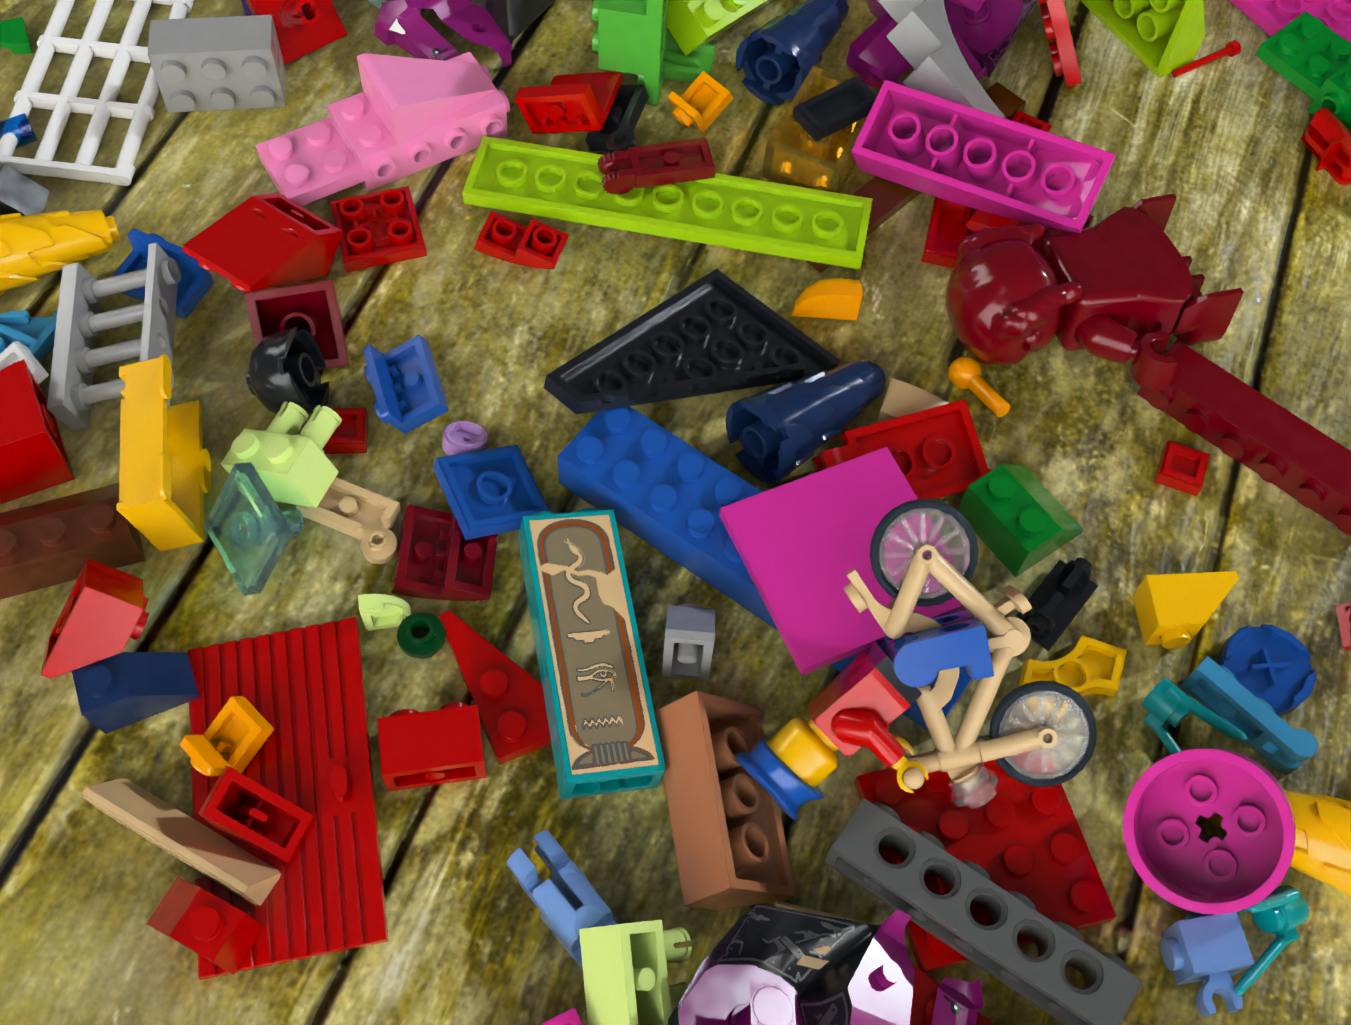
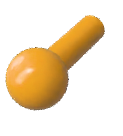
M964 356L957 358L951 363L948 377L955 386L962 389H970L997 417H1003L1009 412L1010 404L982 378V368L977 360Z

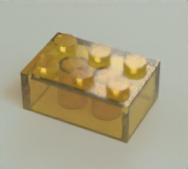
M814 66L812 67L766 143L762 177L781 184L836 193L842 191L856 166L851 151L867 117L816 142L792 116L795 106L849 79ZM869 87L877 96L879 90Z

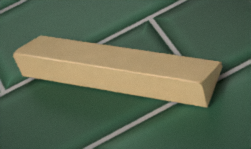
M115 779L87 786L81 793L86 801L101 812L255 907L262 905L281 876L279 870L128 779Z

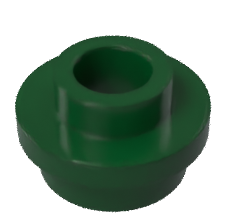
M426 612L414 613L406 617L399 625L397 631V640L401 650L408 656L418 659H426L435 655L442 648L446 636L441 620L435 615ZM419 629L429 630L428 635L424 638L412 636Z

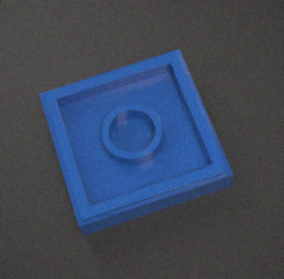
M517 445L437 457L432 468L465 540L520 530L522 516H530L540 511H549Z

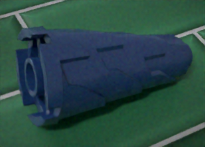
M807 0L793 6L783 15L776 16L748 35L740 43L735 58L737 73L743 68L746 75L741 81L744 86L758 99L769 104L781 105L785 100L790 99L789 102L796 98L805 88L809 76L823 58L822 53L830 45L832 38L841 28L842 22L847 17L849 6L846 0Z
M867 360L856 361L826 372L812 373L794 382L775 385L732 403L727 411L725 420L730 444L739 439L743 450L735 454L745 469L760 481L771 484L776 480L777 482L782 480L814 455L813 451L841 433V428L856 418L865 406L882 395L885 374L881 367Z

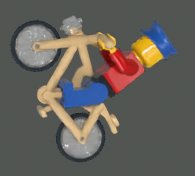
M917 499L907 501L887 513L876 527L871 540L870 561L872 571L881 587L893 597L890 605L886 606L872 596L853 567L845 572L851 582L843 587L846 595L859 614L868 608L886 634L881 647L874 641L810 702L807 709L811 719L808 722L803 718L795 717L769 741L761 739L751 752L736 754L737 760L742 767L793 820H797L798 810L801 806L809 801L821 800L825 797L818 785L837 768L839 759L836 751L839 749L848 758L861 747L869 748L887 768L895 769L900 788L908 793H914L912 789L920 788L924 784V777L927 780L929 779L928 773L939 770L947 772L951 778L949 786L953 791L952 800L955 805L959 807L968 805L971 809L983 806L995 796L994 788L999 782L996 773L992 770H987L983 762L996 759L998 765L1006 774L1018 782L1030 786L1048 787L1059 785L1076 776L1089 762L1096 746L1097 728L1095 717L1089 704L1079 693L1069 686L1057 682L1036 681L1015 688L1006 695L994 711L990 722L989 734L978 737L1011 658L1023 653L1030 644L1031 634L1027 624L1016 616L1005 615L1014 609L1024 614L1032 609V606L1024 594L1011 585L1000 590L1004 598L992 605L969 582L973 577L978 562L977 538L970 522L960 511L947 503L934 499ZM955 597L970 613L964 610L937 618H930L914 611L915 606L929 607L939 605ZM959 667H961L973 680H980L954 738L942 708L952 698L959 678ZM914 701L919 706L936 747L934 751L915 755V751L905 736L888 731L890 723L906 711Z

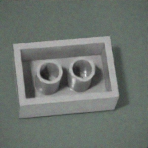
M272 15L150 20L148 57L168 113L286 107L287 73Z

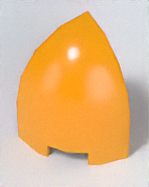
M845 278L819 280L802 291L795 300L791 316L857 321L863 296L862 283H859V280Z

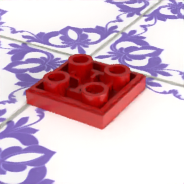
M409 186L329 201L335 227L343 231L339 245L346 272L427 256Z

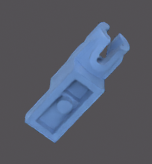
M543 830L534 836V840L537 843L535 852L550 870L552 879L547 878L545 881H541L538 878L536 867L520 847L509 857L507 866L540 910L541 919L583 971L579 929L616 925V922L613 920V912L594 890L585 875L567 856L550 832Z

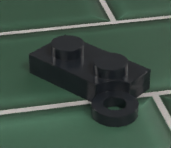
M645 85L620 86L600 131H591L587 134L585 140L590 151H608L612 154L616 151L628 150L629 147H636L637 138L634 130L649 98Z

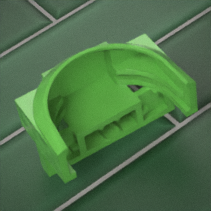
M594 0L592 21L598 22V27L594 29L592 51L598 52V69L638 75L637 85H645L649 95L646 104L658 106L664 79L693 83L702 71L710 76L715 45L706 43L685 56L667 28L668 0Z

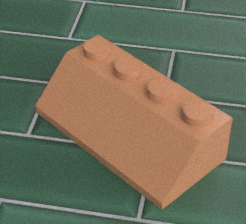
M696 690L654 711L666 767L663 775L664 789L667 795L672 826L671 834L675 845L680 877L679 885L683 895L684 906L723 910L776 902V900H790L797 897L779 805L742 767L736 757L737 753L751 752L759 740L766 739L760 708Z

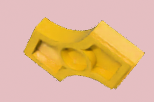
M1081 635L1075 648L1062 658L1052 661L1025 660L1021 667L1016 688L1036 681H1053L1069 686L1081 696L1102 694L1113 697L1119 688L1127 650ZM1040 691L1019 698L1011 707L1058 722L1067 705L1072 701L1054 692Z

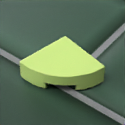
M386 594L358 595L359 611L365 629L368 631L397 627L406 617L412 615L410 605L401 598Z

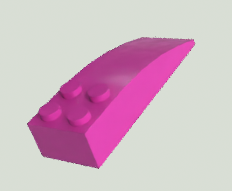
M884 80L851 151L859 170L981 211L1033 224L1039 222L1046 227L1081 233L1116 158L1114 153L888 80Z

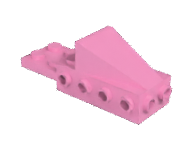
M471 52L446 61L363 53L357 56L363 92L327 105L328 118L255 145L259 159L280 194L303 206L359 183H362L368 192L479 147L483 135L497 138L508 136L507 113L510 112V104L505 92L502 89L497 90L492 83L487 67L484 64L479 65Z

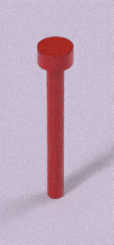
M1233 40L1227 43L1224 49L1174 69L1171 74L1173 77H1177L1226 55L1230 57L1238 55L1241 52L1240 43Z

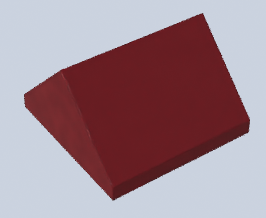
M333 279L244 293L255 346L268 335L297 327L296 331L305 329L315 339L327 368L349 365L343 319Z

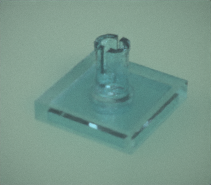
M247 462L234 464L206 520L204 528L243 595L246 596L261 593L290 538L298 537L301 534L300 531H303L304 519L297 508L280 510L252 463Z

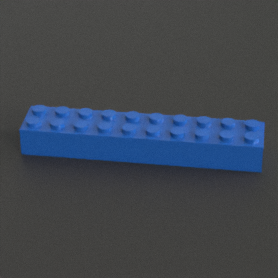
M630 406L599 411L558 455L559 484L598 510L614 509L617 523L777 629L719 517L721 507L762 493V491ZM860 653L832 663L830 666L842 672ZM959 667V678L952 698L942 708L946 720L973 682V679L961 667ZM914 701L902 714L929 731L919 706Z

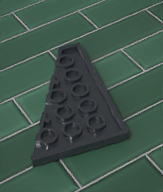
M715 269L546 375L544 389L575 414L794 382L812 373L826 372L838 367L841 360L721 271Z

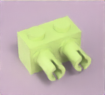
M286 401L281 405L280 410L266 430L243 429L241 434L233 441L231 449L220 464L252 498L317 508L339 473L324 454L323 448L335 429L341 424L342 419L331 408L327 406L321 407L320 405L314 408L313 414L309 418L307 412L302 407L293 402L288 403ZM307 421L301 432L297 434L302 425Z
M662 919L579 929L588 1025H668V1019L689 983L680 982L675 985H669L667 963H682L690 957L692 946L674 948V943L691 941L688 932L681 927L663 930Z

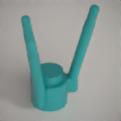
M1168 677L1158 683L1141 703L1150 712L1143 721L1157 733L1171 755L1182 750L1164 724L1168 722L1175 728L1190 712L1231 739H1237L1240 742H1244L1247 739L1244 732L1190 698L1188 694Z
M1281 885L1261 902L1237 912L1239 914L1250 911L1255 924L1262 931L1276 934L1277 937L1234 986L1233 990L1237 995L1244 994L1288 944L1299 939L1296 926L1306 922L1309 916L1307 901L1296 888L1289 885ZM1194 913L1185 916L1184 920L1213 914Z

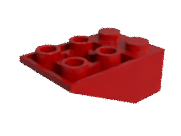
M279 193L251 196L185 243L182 251L198 260V265L203 269L219 273L229 279L234 288L249 293L271 287H282L285 284L299 281L306 282L313 278L329 275L343 231Z

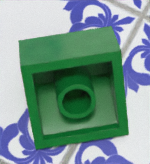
M1001 464L968 485L958 508V511L970 522L974 532L1015 578L1080 535L1084 530L1026 466Z

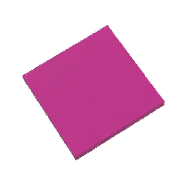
M888 447L720 508L719 517L801 676L860 653L874 641L880 645L886 636L868 608L859 614L843 590V587L851 583L845 572L853 567L878 602L889 606L893 598L881 587L872 571L870 544L876 527L887 513L907 501L917 500L918 498ZM924 509L911 511L900 516L886 531L881 543L880 557L886 576L896 587L911 554V547L917 541H925L933 546L961 573ZM929 573L920 596L935 595L946 589ZM955 597L939 605L929 607L915 606L914 611L930 618L967 610Z

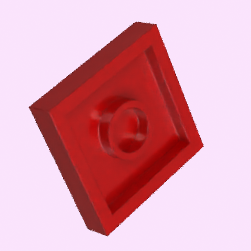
M245 0L252 15H272L284 65L348 35L331 0Z

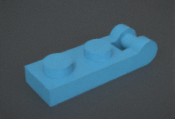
M1209 656L1204 659L1181 685L1201 705L1244 732L1247 736L1244 742L1282 773H1292L1302 765L1303 761L1312 757L1318 749V742L1312 733L1303 729L1294 730L1275 713L1269 703L1254 696L1236 680V677L1229 669L1218 665Z

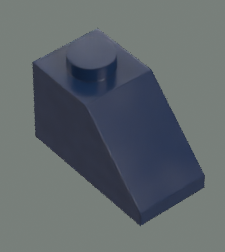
M122 652L72 671L81 715L105 734L200 698L190 657L186 652Z

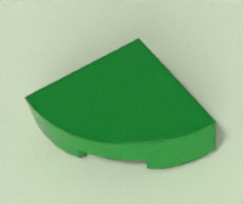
M23 17L0 22V46L11 49L14 54L32 53L29 34Z

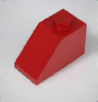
M179 877L176 878L146 923L233 975L264 929V926L245 912L203 888Z

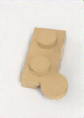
M336 477L317 508L296 505L300 516L361 540V552L365 559L371 563H387L397 554L398 541L394 533L390 531L402 512L400 503Z

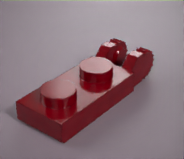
M705 137L629 147L628 150L604 154L600 156L601 158L597 162L600 173L602 172V175L605 174L602 181L604 191L615 195L616 193H628L634 187L643 188L715 178V164Z

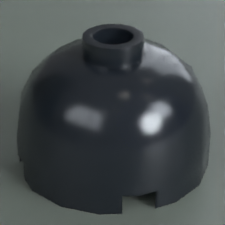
M297 327L268 335L252 352L249 371L246 374L247 386L262 405L275 414L278 413L281 405L286 401L299 405L307 414H312L317 405L322 407L328 403L329 381L321 384V376L317 368H327L317 342L305 329L296 331Z

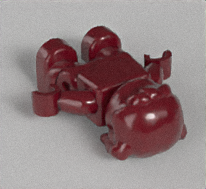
M1175 194L1140 199L1133 207L1124 206L1094 227H1091L1094 216L1089 215L1081 233L1046 227L1039 222L1026 226H1001L973 232L965 237L957 248V265L950 275L946 289V309L958 339L982 364L1010 365L1018 363L1028 353L1044 349L1056 336L1061 346L1067 351L1085 349L1092 356L1124 365L1127 360H1131L1130 373L1132 378L1144 388L1159 391L1166 390L1174 383L1181 364L1173 356H1162L1170 335L1173 334L1177 340L1188 346L1221 339L1231 322L1244 291L1241 288L1202 295L1200 289L1205 280L1204 275L1197 274L1191 276L1189 267L1193 259L1190 255L1182 257L1172 241L1164 233L1177 198Z

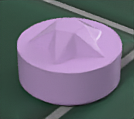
M469 421L454 422L446 426L443 431L442 448L449 456L486 450L488 434L484 428L476 423Z

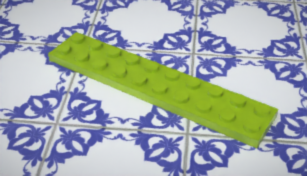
M485 135L482 137L462 192L463 202L468 205L859 270L861 269L873 198L715 173V178L643 188L634 187L628 193H616L615 195L604 191L602 185L605 174L602 175V172L600 173L597 164L598 159L601 158L600 156H603L602 154Z

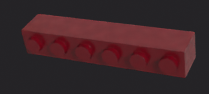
M1176 340L1163 355L1173 356L1181 364L1174 383L1166 390L1159 391L1141 386L1137 395L1148 401L1154 408L1160 409L1183 424L1189 431L1198 434L1221 449L1227 456L1236 459L1257 473L1263 480L1274 484L1295 498L1301 505L1312 509L1336 525L1342 532L1351 535V451L1187 345Z

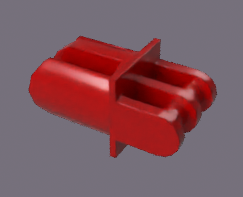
M1322 108L1313 116L1301 140L1320 161L1316 171L1325 168L1336 182L1341 185H1350L1351 132L1332 111Z

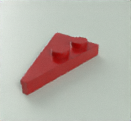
M450 610L438 614L439 619L444 625L447 641L474 705H478L481 723L498 764H503L550 745L551 736L542 684Z

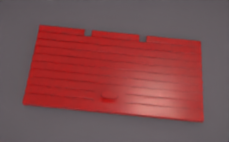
M351 617L336 622L331 621L321 625L315 624L306 626V628L300 627L290 629V631H280L270 635L265 634L255 638L250 637L240 639V641L235 640L225 642L224 644L188 650L187 654L190 657L200 698L189 702L190 735H203L231 696H244L274 730L242 774L314 815L290 861H281L223 835L198 814L219 776L209 777L201 774L194 767L191 768L193 819L271 865L281 873L279 880L262 905H257L256 907L208 877L195 879L196 886L240 909L264 926V929L236 973L272 966L278 963L282 964L293 960L311 958L312 956L345 951L351 948L355 949L366 945L389 942L358 619ZM198 954L199 979H209L231 974Z

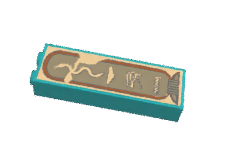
M584 508L577 512L559 514L540 511L530 516H522L518 545L551 736L560 800L657 788L666 771L614 509L598 510L595 508Z

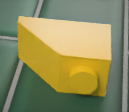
M1237 571L1146 575L1132 595L1144 645L1162 644V647L1166 649H1175L1188 645L1239 580Z

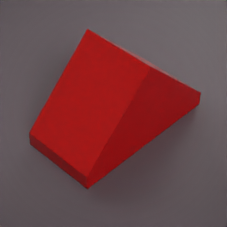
M225 766L198 812L200 816L223 835L284 862L290 861L314 815L230 766Z

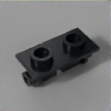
M1079 557L1076 560L1069 561L1067 564L1059 560L1028 599L1032 609L1024 614L1018 612L1016 615L1029 627L1031 639L1047 651L1052 648L1098 587L1097 584L1090 580L1092 578V565L1084 558Z

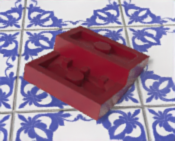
M407 504L403 516L391 593L435 600H489L498 534L465 540L453 513Z

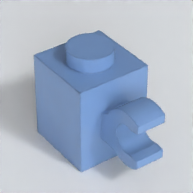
M1237 912L1176 921L1161 933V956L1166 968L1173 972L1176 984L1181 985L1202 981V986L1196 993L1195 1003L1198 1012L1203 1018L1216 1013L1212 1000L1213 993L1220 995L1224 999L1228 1013H1234L1243 1008L1242 996L1234 992L1235 985L1231 976L1237 975L1255 963Z

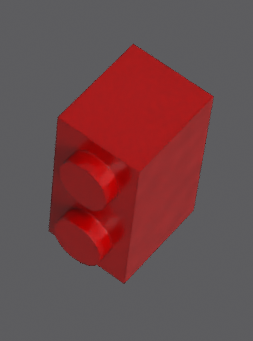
M453 702L441 706L439 710L419 712L414 709H401L391 713L390 717L377 718L381 775L388 792L487 778L478 705L468 706L466 703Z

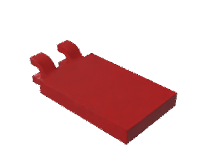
M965 399L845 431L840 435L843 446L821 451L818 456L812 458L815 471L819 472L888 447L918 499L937 500L965 492L968 485L989 473Z

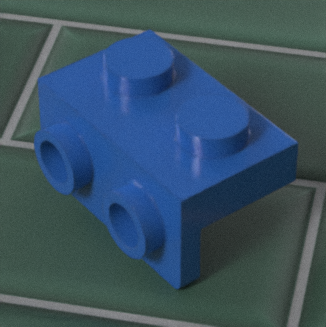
M133 228L127 235L133 250L112 276L147 268L148 245L157 242L169 257L175 259L180 268L181 280L177 285L176 316L187 319L214 283L210 271L200 267L197 263L198 260L184 253L182 247L167 242L158 234H147ZM145 287L121 293L144 302Z
M420 334L385 354L372 345L363 348L367 364L364 366V373L369 383L373 386L376 397L373 406L383 423H390L406 434L449 411L429 342Z

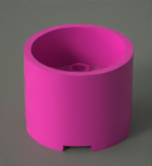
M1217 748L1185 750L1169 755L1156 762L1141 775L1132 788L1126 802L1123 816V836L1128 856L1135 870L1156 894L1171 904L1188 911L1220 915L1250 908L1261 902L1278 887L1285 877L1293 858L1296 823L1294 812L1285 790L1265 767L1237 752ZM1215 813L1220 814L1224 818L1221 822V827L1227 831L1226 836L1223 837L1216 834L1211 839L1204 837L1202 833L1205 826L1199 822L1200 816L1210 818Z

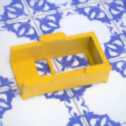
M166 354L160 355L159 358L120 366L119 377L125 382V389H121V394L125 399H121L120 503H117L116 510L160 552L204 542V493L212 491L210 453L206 448L203 449V405L199 400L170 406V409H167V400L171 399L172 368L170 359Z

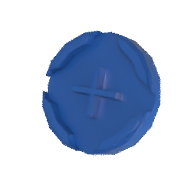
M1262 624L1260 627L1249 628V626L1238 629L1222 645L1217 658L1218 665L1229 669L1240 684L1257 698H1261L1269 703L1277 715L1295 710L1311 695L1316 682L1315 669L1312 671L1309 662L1311 656L1307 648L1294 635L1274 625Z

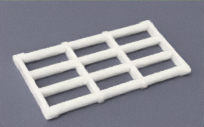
M57 0L45 32L38 38V49L21 90L17 91L13 98L15 104L0 138V167L5 164L24 174L111 183L121 186L130 185L135 172L133 165L148 123L154 118L155 110L153 108L160 91L152 66L137 104L116 102L130 61L150 63L148 47L136 45L151 4L170 5L172 9L168 19H183L187 13L191 12L195 0H128L135 1L119 44L99 41L114 0L96 1L82 39L61 37L75 0ZM54 52L75 54L60 94L39 93L38 91ZM92 57L113 59L99 99L77 97ZM31 109L53 110L35 158L12 156ZM70 113L91 114L92 117L75 163L52 161ZM109 118L132 119L115 167L93 166L92 164Z

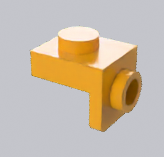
M704 71L701 72L681 97L673 91L667 96L674 107V110L671 112L673 117L687 129L693 125L702 133L709 128L734 99L730 91Z
M231 696L203 735H185L179 745L190 756L191 765L203 775L209 777L220 776L225 766H230L242 773L273 732L274 728L244 696Z

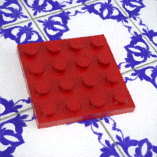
M1039 748L1006 757L1014 767L1024 773L1033 776L1057 774L1046 748ZM996 759L978 763L979 770L977 773H984V777L976 785L964 791H958L960 783L954 784L948 773L941 772L940 770L928 773L929 779L927 780L924 777V784L918 789H912L914 793L905 792L900 788L897 781V771L891 767L856 777L854 784L860 802L864 797L872 803L880 802L889 806L899 815L900 822L916 832L924 831L933 835L944 845L946 852L961 862L966 860L979 865L989 874L990 881L1007 892L1012 890L1026 896L1035 904L1036 911L1052 922L1060 921L1079 931L1111 922L1117 917L1062 784L1039 787L1018 782L1005 773L998 765ZM890 846L878 848L880 856L887 863L894 865L902 863V857L895 848ZM933 875L924 876V883L929 891L937 895L947 894L946 886L940 878ZM979 905L970 906L971 916L977 923L983 926L992 925L991 916L985 908ZM911 920L907 922L905 931L917 966L924 973L928 974L970 962V960ZM1017 935L1018 947L1034 944L1029 937Z

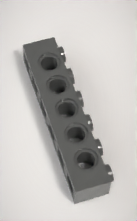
M863 797L831 846L824 861L826 864L894 910H899L912 916L910 919L912 922L1063 1024H1121L1143 982L1130 973L1131 969L1127 963L1113 954L1107 952L1100 953L1082 941V935L1070 925L1060 921L1052 922L1037 912L1035 904L1026 896L1012 890L1005 891L990 881L989 874L979 865L966 860L961 862L946 852L944 845L933 835L924 831H914L900 822L899 815L892 808L880 802L872 803ZM882 846L895 848L902 857V863L896 865L887 863L880 856L878 848ZM933 875L940 878L946 886L947 894L937 895L929 891L924 883V876ZM979 905L985 908L991 916L992 925L983 926L977 923L971 916L970 906ZM1017 935L1029 937L1036 944L1038 957H1029L1019 949ZM1065 966L1073 967L1082 974L1085 982L1084 990L1077 989L1069 984L1064 973Z

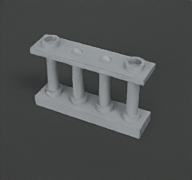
M157 242L148 245L147 268L97 280L79 262L62 266L47 410L72 431L89 428L90 409L93 403L122 397L121 389H125V382L121 378L93 385L94 372L98 366L140 357V362L159 358L160 355L166 354L170 359L172 368L177 285L181 280V272L175 259L169 257ZM145 287L143 303L99 313L100 302L104 296ZM143 321L141 338L96 349L97 336H99L100 331ZM172 373V389H173V387H174V376H173V373ZM170 399L167 400V409H170Z

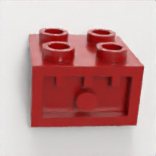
M617 71L556 75L548 86L519 87L514 99L532 134L600 131L621 86L623 76L621 72Z

